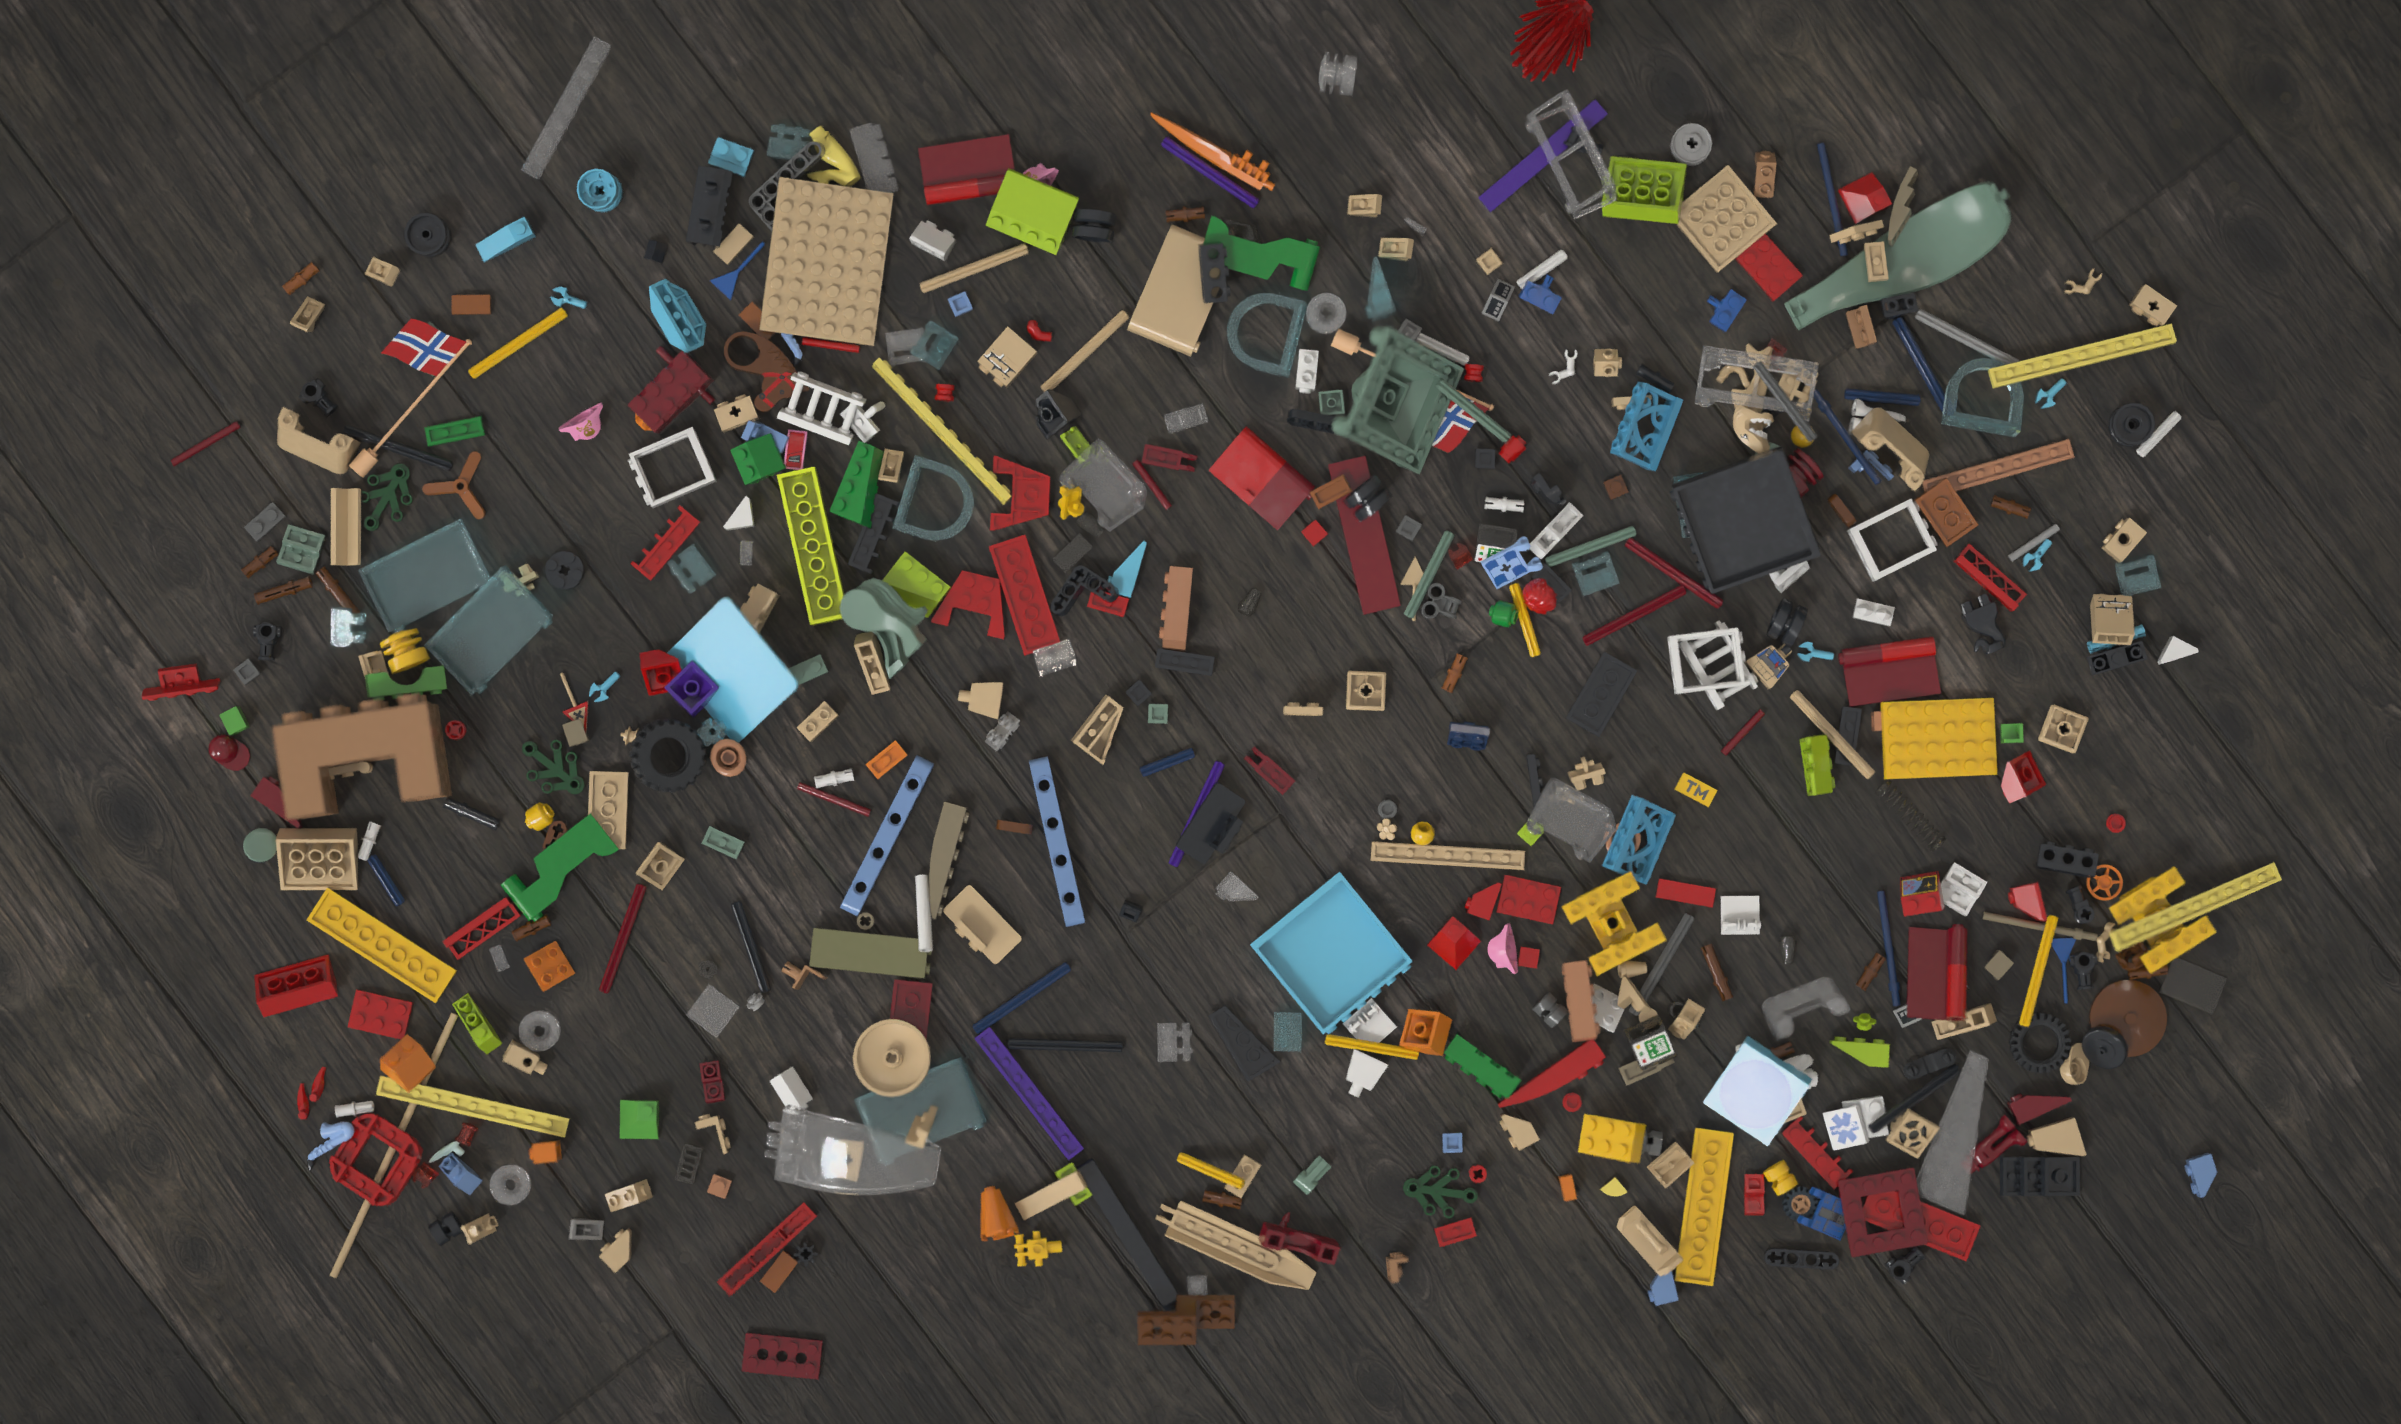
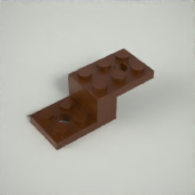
M1177 1295V1311H1138V1345H1196V1329H1234L1235 1295ZM1217 1310L1219 1313H1212L1211 1311ZM1154 1327H1161V1329H1158V1330L1153 1329V1328H1154Z

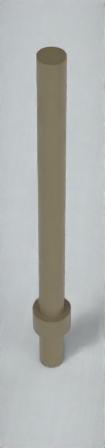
M1984 912L1982 917L1984 920L2044 931L2045 923ZM2056 926L2055 929L2056 934L2072 936L2073 939L2077 940L2087 939L2096 941L2098 937L2096 933L2086 932L2076 927L2071 929Z

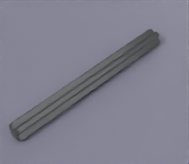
M1687 913L1684 914L1639 991L1646 1002L1694 922L1695 918ZM1632 1005L1629 1009V1012L1636 1016L1641 1012H1637Z

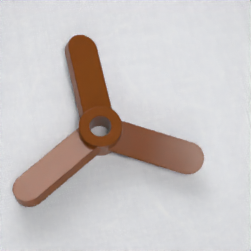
M476 451L471 452L458 479L449 482L427 483L422 488L425 495L458 493L476 519L484 518L485 510L469 488V482L478 466L481 455ZM460 483L464 484V488L462 490L458 489V485Z

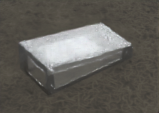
M1408 217L1404 220L1422 236L1428 230Z
M741 540L740 565H752L753 541Z
M501 945L489 949L498 972L510 967Z

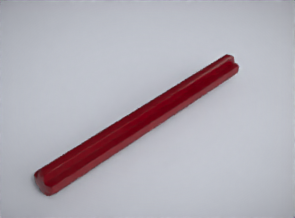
M1629 538L1625 543V547L1716 609H1719L1723 604L1721 598L1711 594L1708 589L1706 590L1705 587L1633 538Z
M1680 585L1583 636L1582 639L1585 645L1588 646L1682 597L1687 592L1684 586Z
M636 884L599 988V991L603 993L610 992L646 891L645 885Z

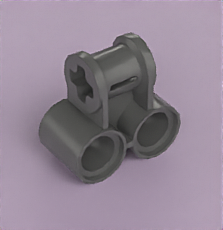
M1439 583L1432 584L1427 590V595L1432 601L1423 604L1421 607L1422 616L1426 619H1433L1440 613L1446 617L1456 619V612L1462 601L1445 596L1443 585ZM1433 587L1440 588L1441 595L1439 597L1432 596L1431 589ZM1427 605H1432L1435 608V613L1431 616L1425 613Z

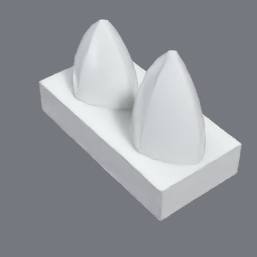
M1805 561L1788 567L1787 570L1782 569L1771 573L1770 577L1775 587L1782 593L1810 567L1808 562Z
M1856 599L1852 618L1891 626L1895 607Z

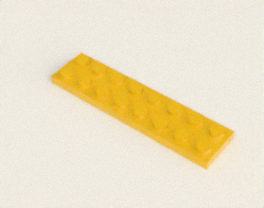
M330 888L325 890L307 918L308 922L434 1003H437L457 972L450 965Z
M1695 1128L1691 1159L1694 1164L1689 1168L1678 1254L1683 1258V1261L1676 1266L1674 1281L1713 1286L1734 1133Z

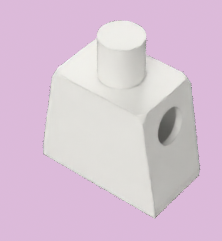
M1354 1049L1346 1080L1353 1082L1348 1093L1359 1098L1363 1087L1371 1091L1388 1064Z

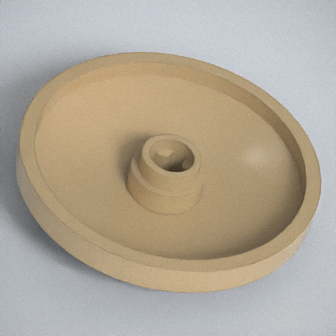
M896 1019L879 1021L868 1027L859 1037L853 1053L854 1069L860 1081L872 1092L886 1097L902 1096L916 1089L925 1079L931 1062L930 1048L923 1034L913 1025Z

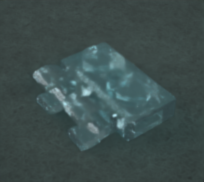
M332 607L331 645L350 647L352 642L363 643L366 639V632H352V624L364 625L366 614H352V608Z

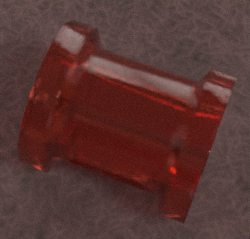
M463 1122L460 1134L455 1140L466 1146H471V1139L479 1128L470 1123Z

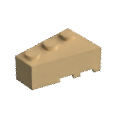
M1105 695L1071 741L1104 765L1123 707Z

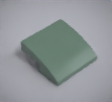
M288 524L276 561L277 564L314 575L325 535Z

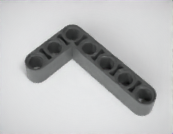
M809 142L750 196V207L771 231L773 221L768 219V213L770 211L775 212V204L773 202L776 200L777 191L771 194L769 191L770 185L774 183L778 188L779 177H783L786 171L791 173V179L798 180L825 155V147L822 143ZM814 145L819 147V153L816 156L811 153ZM803 158L805 166L800 169L797 166V161ZM759 196L763 199V204L760 207L755 204V200Z

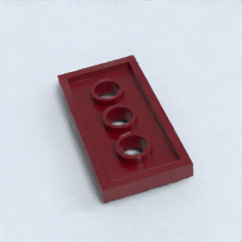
M746 1332L742 1372L819 1379L823 1340ZM759 1349H766L769 1353L768 1358H759ZM781 1350L785 1351L788 1355L785 1361H780L777 1358V1353ZM798 1353H804L807 1356L805 1363H799L796 1360Z

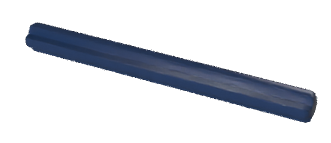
M1902 317L1895 319L1893 325L1946 420H1950L1956 416L1952 406Z
M1067 962L1063 963L975 1023L973 1029L977 1034L982 1032L1069 973L1071 967Z

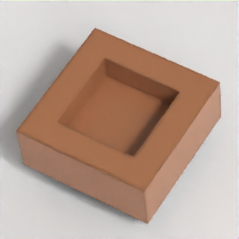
M1881 711L1871 712L1872 731H1882Z
M714 1174L707 1193L726 1199L732 1180Z

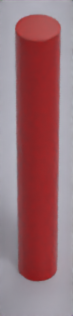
M803 337L802 339L803 345L859 353L860 345Z

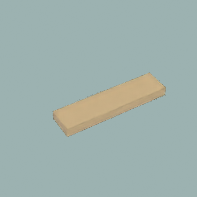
M1079 1170L1016 1202L1015 1205L1023 1220H1026L1087 1188V1185Z

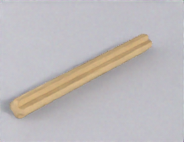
M1021 244L920 283L921 290L925 293L1028 254V248L1026 244Z
M1124 310L1120 311L1041 386V389L1044 392L1048 389L1053 390L1128 320L1129 315Z
M1796 690L1790 696L1792 701L1827 735V738L1866 779L1872 777L1875 771L1800 691Z

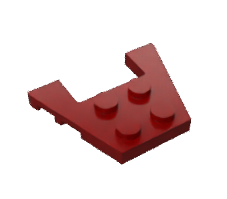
M994 456L993 473L1013 475L1012 503L1010 514L991 513L990 531L1048 516L1050 476Z
M961 571L932 618L931 623L948 626L952 609L954 607L991 616L987 636L1004 640L1000 579Z

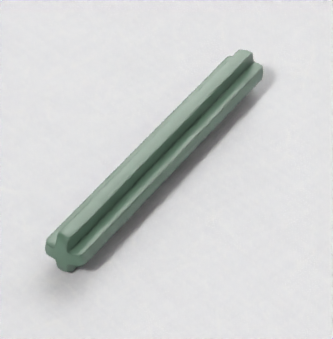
M1440 379L1436 388L1492 434L1502 442H1507L1510 439L1511 434L1460 392L1445 380Z
M1630 526L1545 558V562L1549 567L1631 538L1636 535L1635 528Z
M1444 532L1404 612V615L1414 618L1454 538L1452 532Z

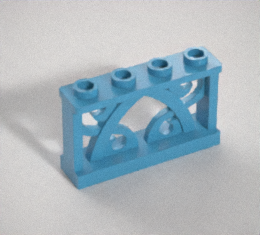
M1637 382L1633 388L1631 400L1626 406L1624 418L1619 424L1617 436L1612 442L1610 453L1646 470L1656 471L1683 400L1650 384ZM1648 392L1653 397V405H1651L1649 398H1647L1646 403H1643ZM1658 396L1666 399L1665 404H1658ZM1651 413V421L1655 430L1653 433L1646 434L1641 439L1637 422ZM1628 441H1630L1628 447L1631 448L1636 445V448L1630 453L1625 451ZM1639 451L1644 455L1643 461L1634 457Z
M1631 795L1602 866L1622 875L1631 871L1637 882L1646 885L1652 875L1662 847L1666 842L1676 814L1647 800ZM1646 807L1653 809L1648 815L1644 812ZM1655 814H1660L1658 819L1651 820ZM1645 829L1648 844L1635 852V845L1632 839L1635 834ZM1633 862H1634V866L1637 868L1636 873H1634L1633 870H1632V863H1633ZM1622 863H1627V871L1621 869Z

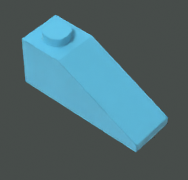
M523 217L477 243L476 247L483 261L486 262L536 236L528 220Z
M1143 541L1114 572L1113 577L1109 576L1108 582L1118 589L1119 595L1131 598L1147 542Z

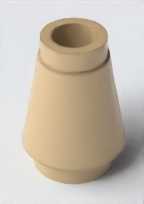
M1625 961L1617 966L1620 978H1631L1647 973L1646 962Z

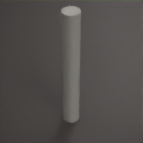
M2054 524L2009 554L2008 558L2013 562L2060 530L2057 524Z

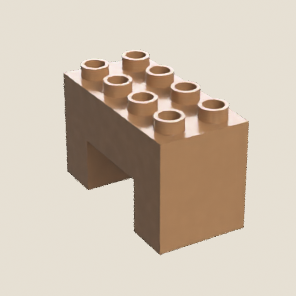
M412 694L397 697L398 707L389 708L388 701L374 700L359 703L360 713L351 714L350 707L336 706L320 709L322 719L313 720V714L305 712L282 715L283 725L274 726L273 733L286 818L301 820L339 814L334 780H331L328 768L359 762H374L396 758L402 801L415 802L452 796L439 706L427 703L426 695Z

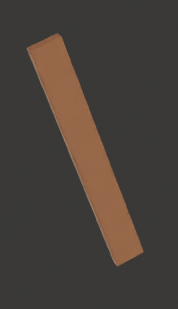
M2067 439L1923 481L1922 486L1925 492L1944 478H1947L1954 490L1959 491L2074 458V453L2070 440Z

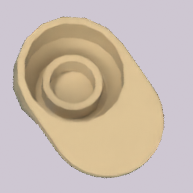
M2076 1043L2071 1047L2069 1057L2064 1060L2065 1062L2060 1067L2063 1080L2071 1085L2085 1082L2090 1063L2082 1050V1043Z

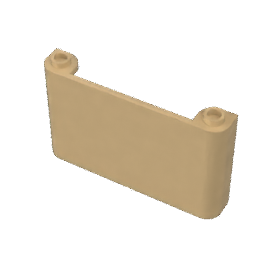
M1173 224L1171 225L1130 320L1128 331L1190 357L1193 352L1197 353L1201 343L1198 341V338L1213 303H1204L1202 297L1198 244L1204 243V237ZM1212 268L1210 270L1212 278L1217 277L1220 273L1219 268ZM1220 287L1212 289V296L1216 297Z

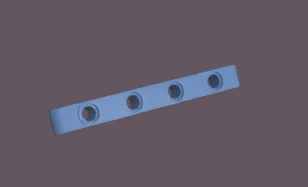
M918 755L914 759L841 904V909L855 916L859 915L934 763ZM911 779L918 781V787L915 790H911L908 787V782ZM894 813H898L901 816V821L898 824L891 822V816ZM877 847L882 848L884 851L883 857L879 859L873 854ZM859 882L866 884V890L863 893L858 892L856 889V885Z
M1048 756L1029 760L1066 927L1085 923ZM1042 780H1047L1050 784L1049 789L1046 791H1042L1039 788V783ZM1055 817L1058 820L1056 828L1048 826L1047 821L1049 818ZM1058 855L1066 857L1067 862L1065 865L1059 866L1056 863ZM1071 892L1075 895L1073 903H1067L1064 900L1066 893Z

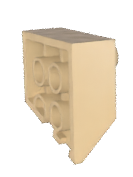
M757 584L756 587L753 586L748 594L750 598L747 603H743L739 611L759 634L780 595Z

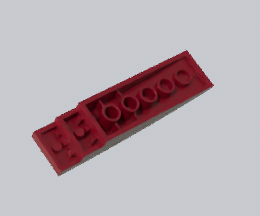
M1365 456L1328 464L1331 481L1344 474L1352 491L1370 478ZM1349 494L1336 500L1363 615L1401 606L1379 511L1359 522L1354 516V512L1360 505L1349 509L1343 502Z

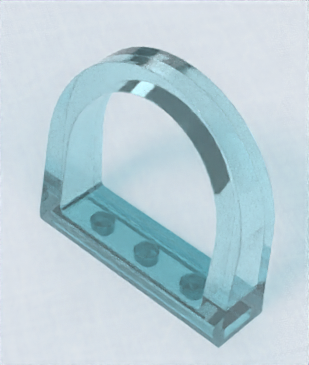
M1272 293L1255 294L1241 301L1233 310L1227 326V338L1233 353L1239 360L1253 369L1289 378L1307 303L1302 300ZM1274 304L1294 309L1279 365L1248 356L1239 343V323L1244 314L1257 305Z
M1989 358L1971 360L1962 365L1948 383L1941 424L2016 437L2021 431L2024 403L2022 385L2020 382L2007 385L2011 396L2009 421L1959 413L1956 411L1958 388L1962 378L1974 371H1988L1991 368L2005 365L2000 361Z
M915 455L892 529L932 541L945 540L958 534L967 525L973 511V494L967 480L950 466ZM922 468L953 478L963 493L964 505L962 513L958 520L946 529L929 531L905 524Z

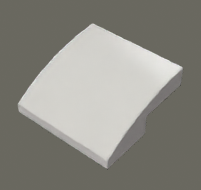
M1954 862L1941 881L1944 904L1966 917L1987 882Z

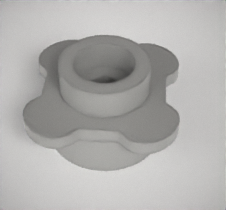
M760 992L758 994L754 993L748 998V1003L746 1004L748 1009L755 1011L763 1005L765 1000Z

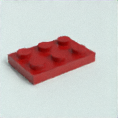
M1766 234L1736 258L1737 262L1773 302L1803 276Z
M1504 875L1496 912L1553 924L1561 887Z
M356 990L348 1028L402 1039L407 1033L413 1002Z

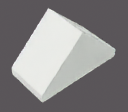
M745 496L723 526L725 529L734 530L755 526L751 499Z
M2174 636L2169 637L2158 659V664L2198 653V648Z

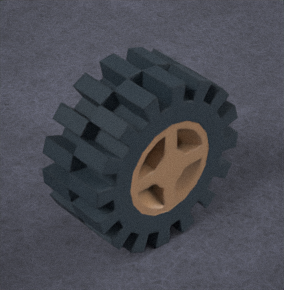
M1798 1186L1793 1187L1784 1194L1782 1208L1788 1217L1797 1221L1799 1215L1811 1219L1816 1211L1818 1200L1816 1196L1809 1193L1810 1189Z

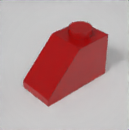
M1495 883L1473 894L1472 898L1468 897L1465 904L1466 913L1490 920L1502 884Z

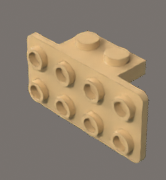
M971 885L966 886L943 910L957 927L955 931L962 938L966 936L970 940L968 943L970 947L976 952L978 950L983 952L994 964L999 963L1021 941V936Z

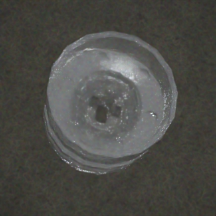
M1325 52L1319 72L1320 92H1325V85L1330 84L1329 93H1333L1334 87L1337 85L1339 86L1340 95L1352 96L1358 56L1345 54L1343 62L1340 63L1338 62V53H1335L1333 62L1329 61L1330 52Z

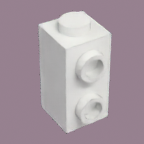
M1299 349L1296 389H1299L1300 393H1311V390L1315 391L1319 351Z
M793 1067L770 1080L789 1113L795 1110L801 1112L809 1107L807 1103L813 1098Z

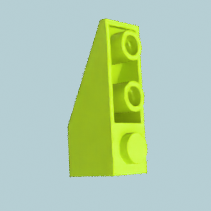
M468 993L452 1004L476 1045L484 1053L489 1054L502 1044L497 1033Z
M1835 1037V1040L1829 1041L1830 1044L1867 1066L1888 1067L1890 1044H1885V1040L1873 1039V1043L1865 1042L1866 1039L1854 1038L1853 1042L1846 1041V1037Z

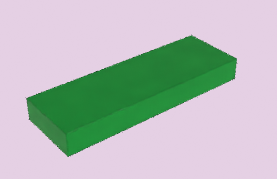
M481 416L424 427L429 447L485 436Z

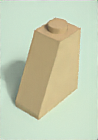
M2074 1117L2028 1130L2027 1141L2030 1147L2033 1146V1149L2079 1156L2086 1155Z

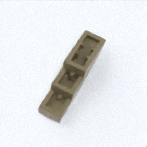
M1911 166L1900 185L1892 209L1888 233V242L1892 247L1912 216L1911 209L1908 206L1915 196L1914 189L1911 187L1918 177L1917 169Z

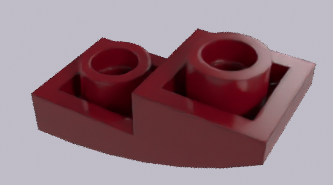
M719 1061L699 1063L706 1104L725 1101Z

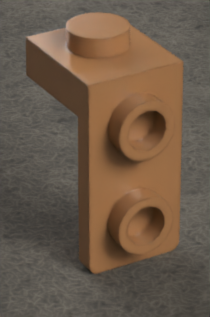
M1769 151L1755 153L1756 176L1754 196L1772 198L1776 173L1775 153Z

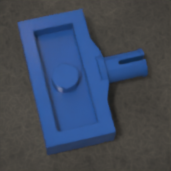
M1546 275L1542 285L1527 280L1518 296L1551 314H1554L1562 298L1549 289L1554 279L1549 275Z
M1732 289L1720 301L1710 295V299H1707V302L1716 308L1709 322L1726 332L1747 299Z

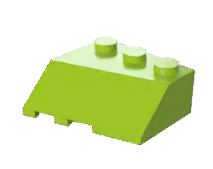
M906 552L903 553L882 580L888 583L909 606L913 608L926 607L928 609L925 615L926 618H929L951 589L949 585Z
M1827 735L1799 739L1808 796L1832 793L1833 788H1835L1834 777H1831L1832 760L1829 758L1830 746Z

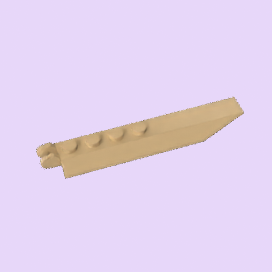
M1180 1201L1176 1210L1164 1204L1161 1205L1160 1208L1163 1211L1174 1214L1171 1221L1161 1215H1157L1155 1218L1169 1225L1165 1233L1166 1237L1269 1284L1309 1290L1317 1272L1287 1249L1280 1252L1263 1248L1258 1240L1259 1236L1185 1202Z

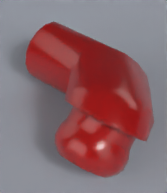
M1035 320L1028 322L1027 332L1034 340L1051 342L1052 332L1041 331L1038 327V322Z

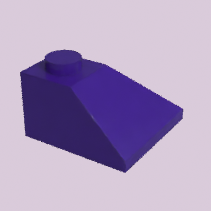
M693 661L664 687L692 718L709 703L719 689Z

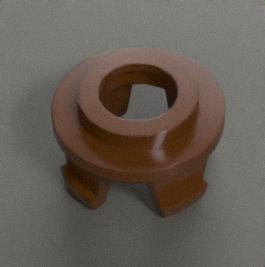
M2140 941L2121 949L2119 954L2115 956L2123 969L2136 970L2144 965L2140 956L2148 952V949ZM2138 953L2132 958L2133 963H2129V957L2132 954Z

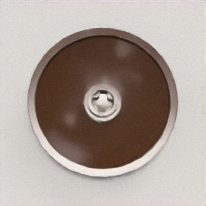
M2120 980L2105 986L2095 996L2089 1011L2090 1029L2096 1026H2107L2119 1032L2128 1045L2127 1057H2134L2147 1053L2159 1043L2166 1029L2167 1013L2161 997L2150 986L2139 981Z

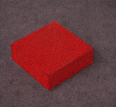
M1316 519L1301 531L1313 547L1328 535Z
M1520 947L1518 966L1537 968L1540 949Z

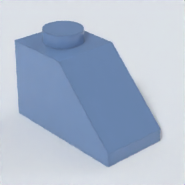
M1672 1271L1661 1277L1656 1274L1650 1284L1651 1290L1648 1291L1650 1302L1654 1301V1304L1657 1306L1678 1301Z

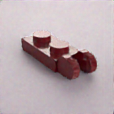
M1145 444L1141 463L1178 471L1180 469L1194 472L1195 468L1193 466L1180 465L1181 458L1194 461L1197 460V456L1186 454L1179 450Z
M1254 746L1252 751L1263 759L1261 763L1257 765L1247 755L1244 759L1255 768L1254 770L1279 793L1284 795L1295 780Z

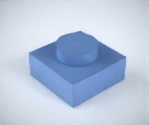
M965 291L948 299L955 317L973 310Z
M1442 1133L1443 1153L1463 1152L1462 1133Z

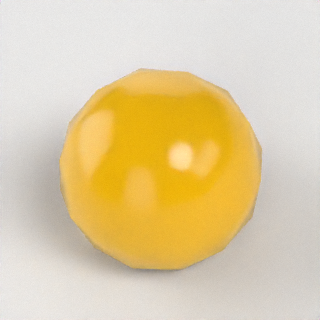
M1797 426L1791 431V440L1795 446L1804 448L1813 443V441L1809 442Z
M1418 822L1411 829V838L1418 845H1428L1434 839V828L1428 822Z

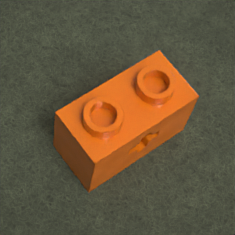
M560 1140L537 1142L532 1144V1148L529 1150L530 1159H534V1164L556 1162L562 1159Z

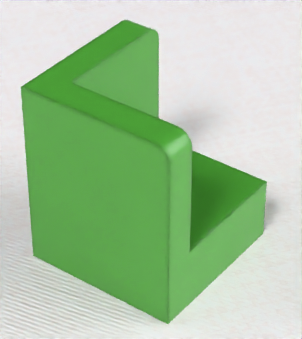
M235 706L220 714V718L228 734L231 736L250 727L239 706Z
M2023 723L2000 724V742L2023 743Z

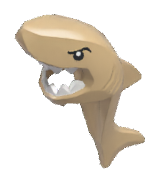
M1747 344V355L1753 366L1761 361L1769 371L1773 348L1768 346L1764 350L1758 351L1752 345ZM1754 370L1755 375L1747 389H1732L1731 391L1735 406L1733 427L1739 439L1760 454L1770 449L1767 433L1763 432V429L1770 426L1774 419L1772 414L1766 412L1761 414L1767 386Z

